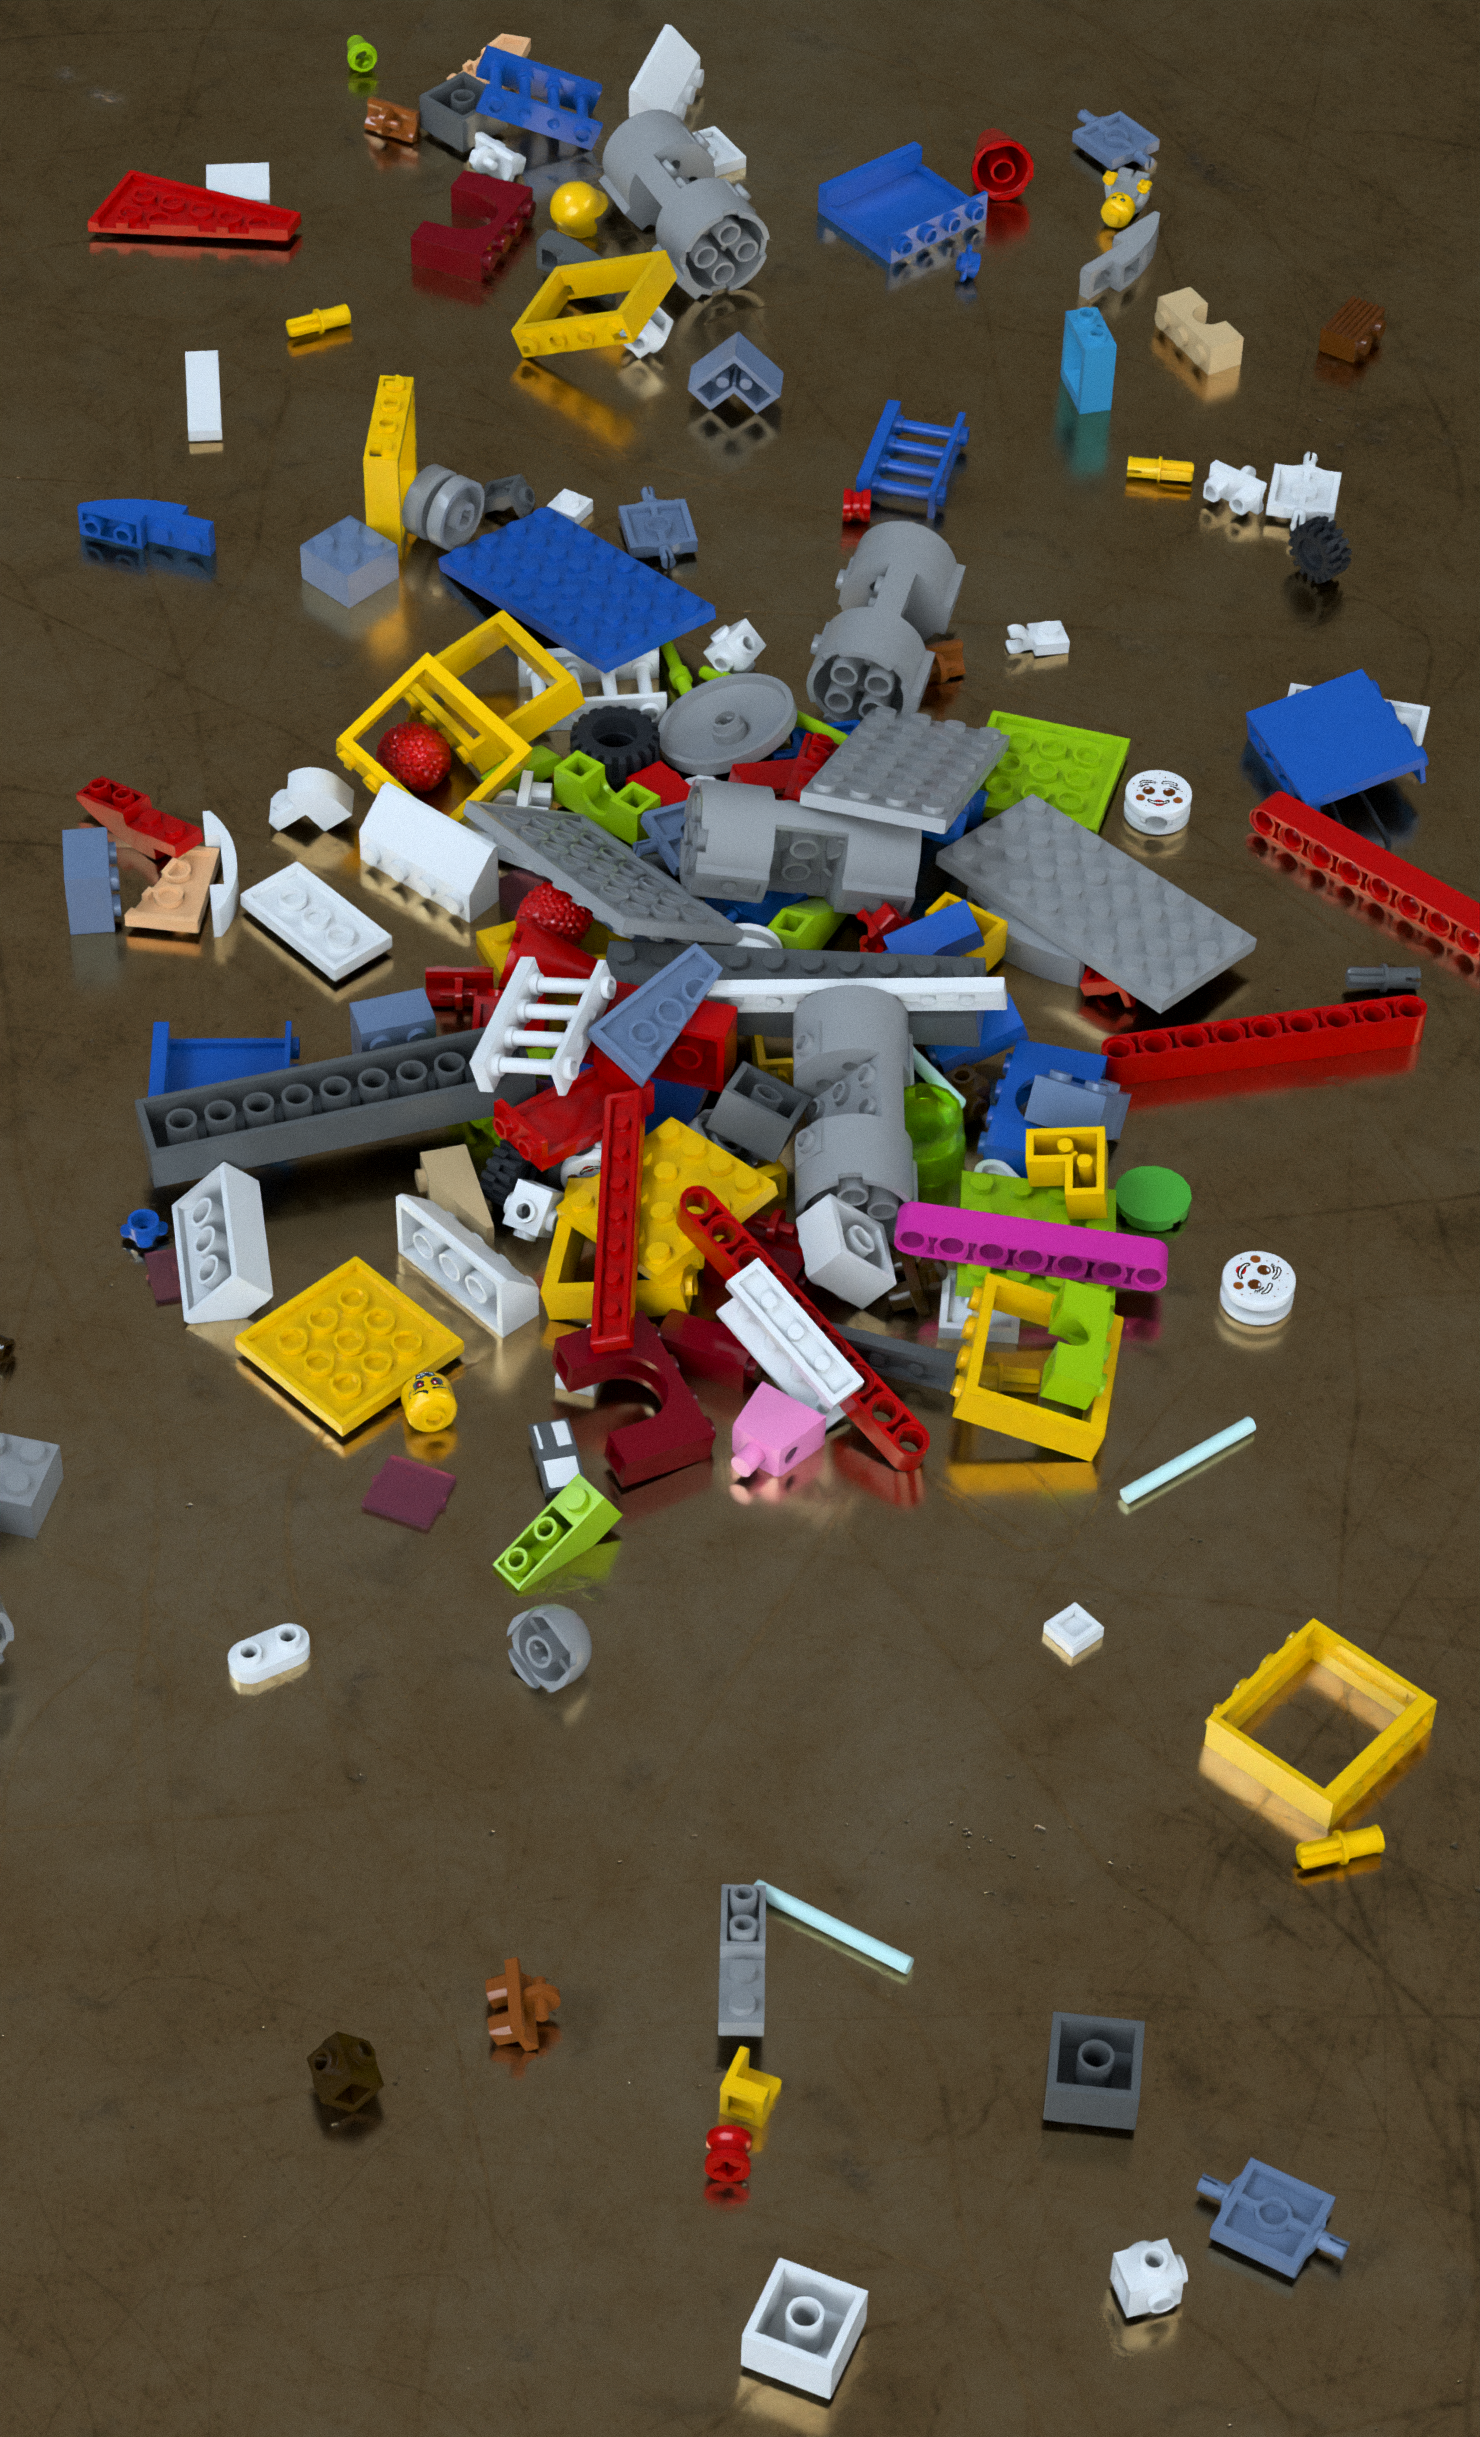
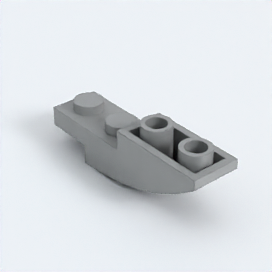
M1154 211L1122 232H1119L1114 236L1111 250H1108L1081 268L1079 295L1089 300L1108 287L1120 292L1142 274L1152 260L1156 250L1160 220L1159 212Z
M968 887L967 902L1008 922L1006 950L1002 959L1038 977L1072 987L1080 986L1079 984L1084 975L1085 963Z
M721 1884L718 2035L764 2037L766 1885Z

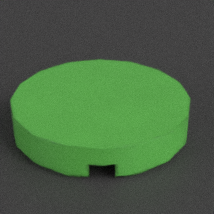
M1140 1166L1129 1170L1118 1179L1114 1188L1116 1190L1117 1214L1120 1216L1121 1213L1122 1216L1127 1218L1126 1223L1142 1230L1164 1231L1173 1228V1223L1179 1220L1182 1222L1187 1218L1191 1208L1192 1196L1190 1186L1182 1176L1163 1167Z

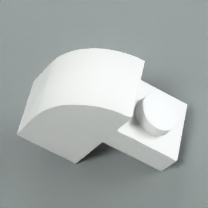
M314 767L296 769L288 773L287 789L278 791L271 798L269 823L276 830L280 831L304 815H307L321 829L327 831L352 816L354 790L337 775L325 769Z

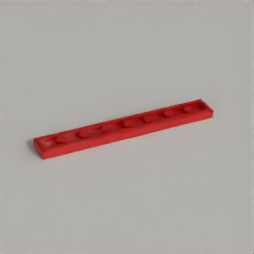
M642 1088L605 1095L590 1346L595 1354L634 1347L646 1095Z

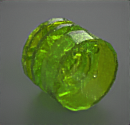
M918 1083L904 1087L905 1130L912 1140L913 1160L917 1162L918 1187L930 1188L945 1184L956 1177L965 1165L967 1149L963 1111L960 1102L948 1089L936 1084Z

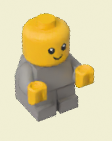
M1120 167L1118 173L1107 170L1102 178L1105 183L1106 201L1101 209V217L1112 228L1125 227L1133 215L1144 208L1149 199V189L1152 186L1149 173L1141 171L1134 173L1132 169Z

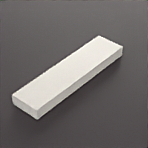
M218 350L185 352L189 441L222 440Z

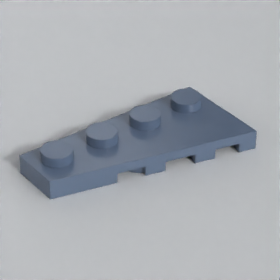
M694 943L592 1025L588 1030L587 1037L634 1082L643 1088L714 986L723 968L697 943Z

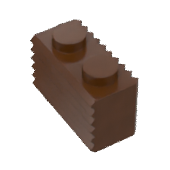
M1354 295L1351 296L1321 328L1318 350L1354 364L1358 357L1361 355L1365 356L1368 353L1375 339L1382 338L1387 322L1384 320L1385 308L1383 306L1379 307L1378 304L1373 305L1372 302L1367 303L1366 300L1362 301L1360 297L1356 299Z

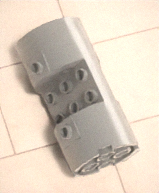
M657 109L644 111L627 119L611 135L603 154L602 163L605 174L598 181L624 215L641 230L648 224L656 226L655 232L658 243L651 250L653 252L666 250L678 277L676 279L677 284L695 300L702 294L712 295L713 291L727 288L728 291H732L742 287L758 273L767 258L765 254L767 240L770 239L766 225L748 201L752 196L739 182L734 186L726 178H715L713 163L715 159L707 150L711 145L698 131L693 135L684 122L672 112Z
M889 521L878 524L862 536L854 556L850 559L847 570L840 569L835 589L841 590L838 605H841L843 612L835 616L830 622H826L822 635L815 634L810 654L816 656L806 683L810 702H815L821 711L825 713L823 718L827 722L833 723L857 719L861 722L872 708L876 709V707L880 706L894 708L899 715L908 717L918 712L935 657V652L925 649L924 641L935 632L945 635L961 590L966 569L965 565L956 563L955 556L945 540L929 528L907 521Z
M698 778L693 781L684 811V817L687 818L684 827V837L680 839L679 853L681 885L688 889V895L762 903L766 890L794 894L807 893V895L825 897L829 906L834 907V912L857 914L865 908L874 914L887 902L899 912L903 920L908 916L915 900V886L921 856L922 830L801 806L795 800H775L774 791L769 786Z
M842 985L826 988L805 998L797 1006L793 1014L794 1088L812 1097L805 1111L807 1127L796 1134L794 1146L796 1213L799 1217L831 1193L883 1224L887 1242L894 1244L899 1207L907 1202H918L917 1162L913 1160L912 1140L905 1130L904 1105L915 1098L913 1034L909 1033L908 1012L898 998L878 988L863 985Z

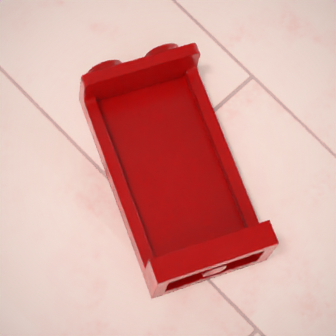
M597 1046L594 1048V1066L578 1074L577 1079L573 1080L566 1096H559L556 1087L553 1086L513 1108L500 1098L494 1101L493 1127L497 1135L510 1142L525 1160H530L538 1169L544 1171L602 1140L605 1095L640 1089L641 1087ZM650 1079L642 1088L646 1095L645 1117L654 1113L655 1084Z

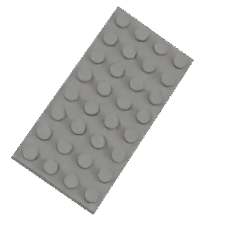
M880 706L876 707V709L872 708L802 789L799 805L945 834L1007 752L1010 735L1001 734L999 729L993 727L969 728L966 727L964 722L957 720H947L945 723L931 720L929 715L913 713L910 717L899 715L897 710L891 707Z
M1031 794L937 852L935 862L937 866L1160 1014L1255 950L1257 941L1255 937L1034 794Z
M473 800L466 801L463 814L475 822L474 827L476 829L491 834L496 844L512 850L513 856L516 859L528 862L533 866V872L549 878L553 881L552 886L554 888L569 893L573 896L572 901L590 909L593 912L592 916L610 924L613 927V932L621 937L633 939L635 935H644L651 940L663 942L665 938H674L684 944H694L695 941H703L708 945L724 946V944L736 945L743 938L745 931L697 896L688 895L686 888L642 856L636 857V853L630 847L584 814Z

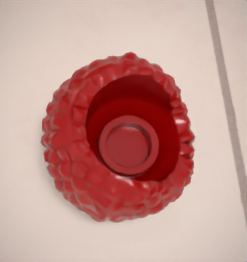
M417 721L400 723L390 728L389 731L385 732L384 736L380 739V744L377 746V763L399 783L421 793L431 791L434 787H437L438 783L442 781V778L446 776V773L452 766L451 752L449 750L450 744L447 743L446 738L442 737V734L428 724L418 723Z
M553 881L543 882L540 886H535L520 903V909L517 910V915L514 918L516 926L520 916H523L571 944L579 946L590 931L594 919L592 916L593 912L587 907L574 903L572 901L573 896L569 893L554 888L552 886Z

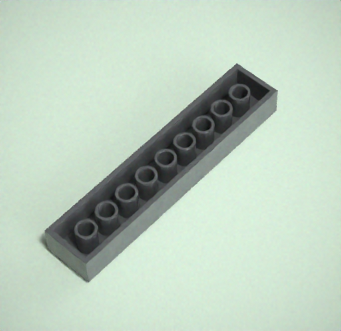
M609 941L605 960L611 976L616 981L642 986L693 944ZM699 945L723 968L718 980L987 977L985 958ZM985 1010L907 1011L909 1033L913 1034V1044L980 1047ZM794 1012L738 1013L737 1035L793 1038Z
M486 1027L137 1099L134 1102L138 1133L153 1184L156 1188L206 1177L223 1161L241 1170L494 1116V1101L500 1098L513 1108L536 1096L535 1074L505 1073L500 1078L494 1092H480L469 1063L485 1032ZM518 1046L511 1055L513 1058H529L525 1046Z

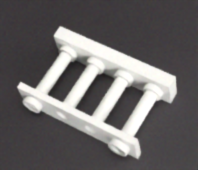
M659 647L606 674L565 648L545 649L576 679L581 692V683L602 682L604 696L584 697L586 702L584 705L546 731L572 730V725L574 722H578V718L582 714H589V710L595 708L603 709V706H627V709H638L641 711V714L649 715L652 718V722H656V724H659L662 716L667 711L666 692L653 693L651 678H659ZM518 657L519 687L532 686L533 698L546 690L547 684ZM637 679L639 694L618 695L616 681Z
M520 957L469 1063L480 1092H494L500 1078L505 1073L552 1075L558 1095H567L573 1080H576L578 1077L579 1066L591 1043V1040L587 1037L588 1030L603 1017L610 999H613L616 994V980L611 976L606 960H598L590 979L544 977L539 971L535 957ZM543 993L583 994L578 1005L536 1004L539 996H542ZM531 1019L570 1021L565 1032L524 1030L526 1024ZM518 1046L557 1048L553 1059L511 1057L513 1051Z
M759 1258L755 1259L726 1282L725 1287L734 1298L720 1307L716 1314L785 1394L826 1416V1430H828L847 1415L838 1405L860 1389L865 1381Z

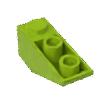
M818 896L782 908L767 928L778 936L783 949L821 950L848 916V913L834 912V907L829 906L825 897Z
M578 1473L492 1565L521 1592L593 1547L623 1514Z

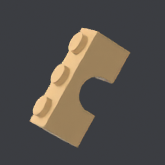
M1187 287L1158 297L1155 324L1207 375L1241 364L1244 337L1227 321L1217 324H1206L1208 303L1191 287Z

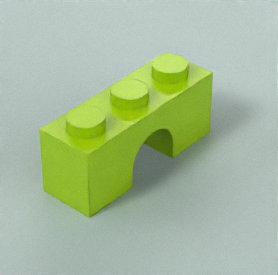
M576 750L554 768V801L575 813L586 815L602 828L631 845L636 841L650 838L640 820L643 812L661 808V796L634 781L618 793H615L607 783L605 765L579 750Z
M1069 1279L1064 1281L1051 1304L1048 1333L1067 1340L1071 1345L1058 1341L1044 1363L1041 1397L1083 1410H1087L1095 1396L1101 1397L1107 1383V1374L1103 1373V1365H1105L1111 1349V1343L1106 1341V1337L1112 1327L1115 1315L1114 1311L1110 1310L1112 1293Z

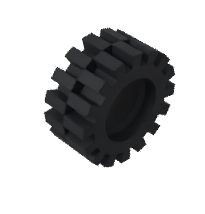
M1316 516L1296 527L1289 535L1292 538L1288 540V545L1293 547L1289 550L1290 556H1295L1296 558L1293 561L1295 567L1300 565L1301 569L1299 572L1302 575L1308 574L1307 579L1311 582L1315 580L1316 583L1328 581L1348 568L1347 565L1351 563V558L1348 556L1352 552L1350 548H1346V545L1350 543L1348 538L1343 539V529H1336L1337 523L1334 520L1329 522V517Z
M502 1139L500 1141V1148L495 1147L492 1151L494 1154L492 1159L488 1158L485 1163L488 1167L482 1171L481 1177L484 1179L480 1181V1187L482 1188L484 1198L504 1208L505 1201L508 1195L514 1191L518 1179L541 1182L543 1176L540 1173L542 1171L530 1160H525L510 1142Z

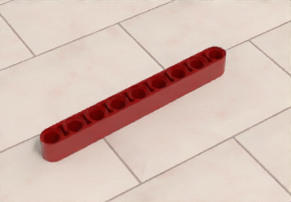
M1274 792L1250 812L1249 821L1252 827L1263 837L1480 961V903L1285 792Z
M1402 995L1113 1035L1103 1040L1100 1055L1108 1056L1105 1080L1124 1086L1410 1046L1420 1042L1423 1037L1427 1004L1420 997Z
M700 1185L686 1188L681 1194L676 1213V1223L680 1230L726 1281L742 1270L740 1268L741 1265H749L757 1258L764 1263L865 1381L862 1386L863 1391L853 1393L838 1406L896 1469L904 1472L917 1469L922 1464L930 1444V1436L926 1428L712 1191ZM696 1206L701 1208L704 1213L694 1214L687 1208ZM722 1235L727 1237L730 1242L722 1244L713 1237ZM873 1413H885L891 1420L888 1422L879 1421L874 1417ZM910 1442L916 1446L918 1451H906L901 1447L900 1443Z

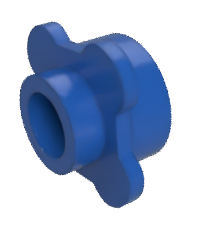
M970 244L967 245L965 253L960 252L957 257L955 270L960 272V282H965L966 277L974 279L980 267L981 254L973 252L972 245Z
M138 1209L128 1216L127 1224L122 1225L120 1228L121 1236L123 1238H131L140 1248L151 1247L158 1236L165 1235L168 1232L167 1223L159 1221L157 1213L150 1209Z

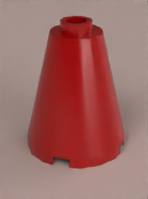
M990 128L983 131L977 139L971 167L972 179L979 192H988L990 199L996 201L1010 200L1022 194L1029 181L1031 182L1034 173V164L1029 151L1022 144L999 129Z
M520 916L498 988L505 990L520 957H535L539 971L544 977L588 979L589 975H592L599 959L529 918ZM547 993V994H559V995H571V996H580V995H581V994Z

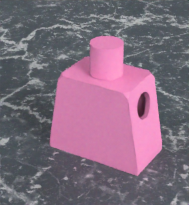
M762 1381L734 1422L732 1428V1450L736 1455L731 1459L732 1467L738 1474L744 1477H749L758 1467L775 1477L783 1476L825 1444L826 1416Z

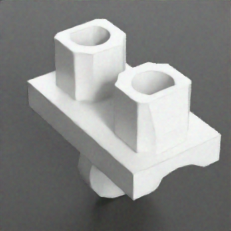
M483 132L475 134V149L471 151L469 162L472 163L475 171L481 174L487 173L494 178L513 182L515 175L523 174L526 157L520 153H514L505 147L504 143L494 140Z
M1215 460L1210 464L1209 478L1204 483L1203 497L1212 502L1223 498L1230 502L1229 506L1232 511L1240 515L1248 511L1258 515L1264 509L1263 495L1267 483L1255 478L1256 470L1254 467L1246 465L1239 471Z
M523 770L519 793H516L513 789L500 791L494 796L493 803L549 810L553 800V784L534 782V771Z

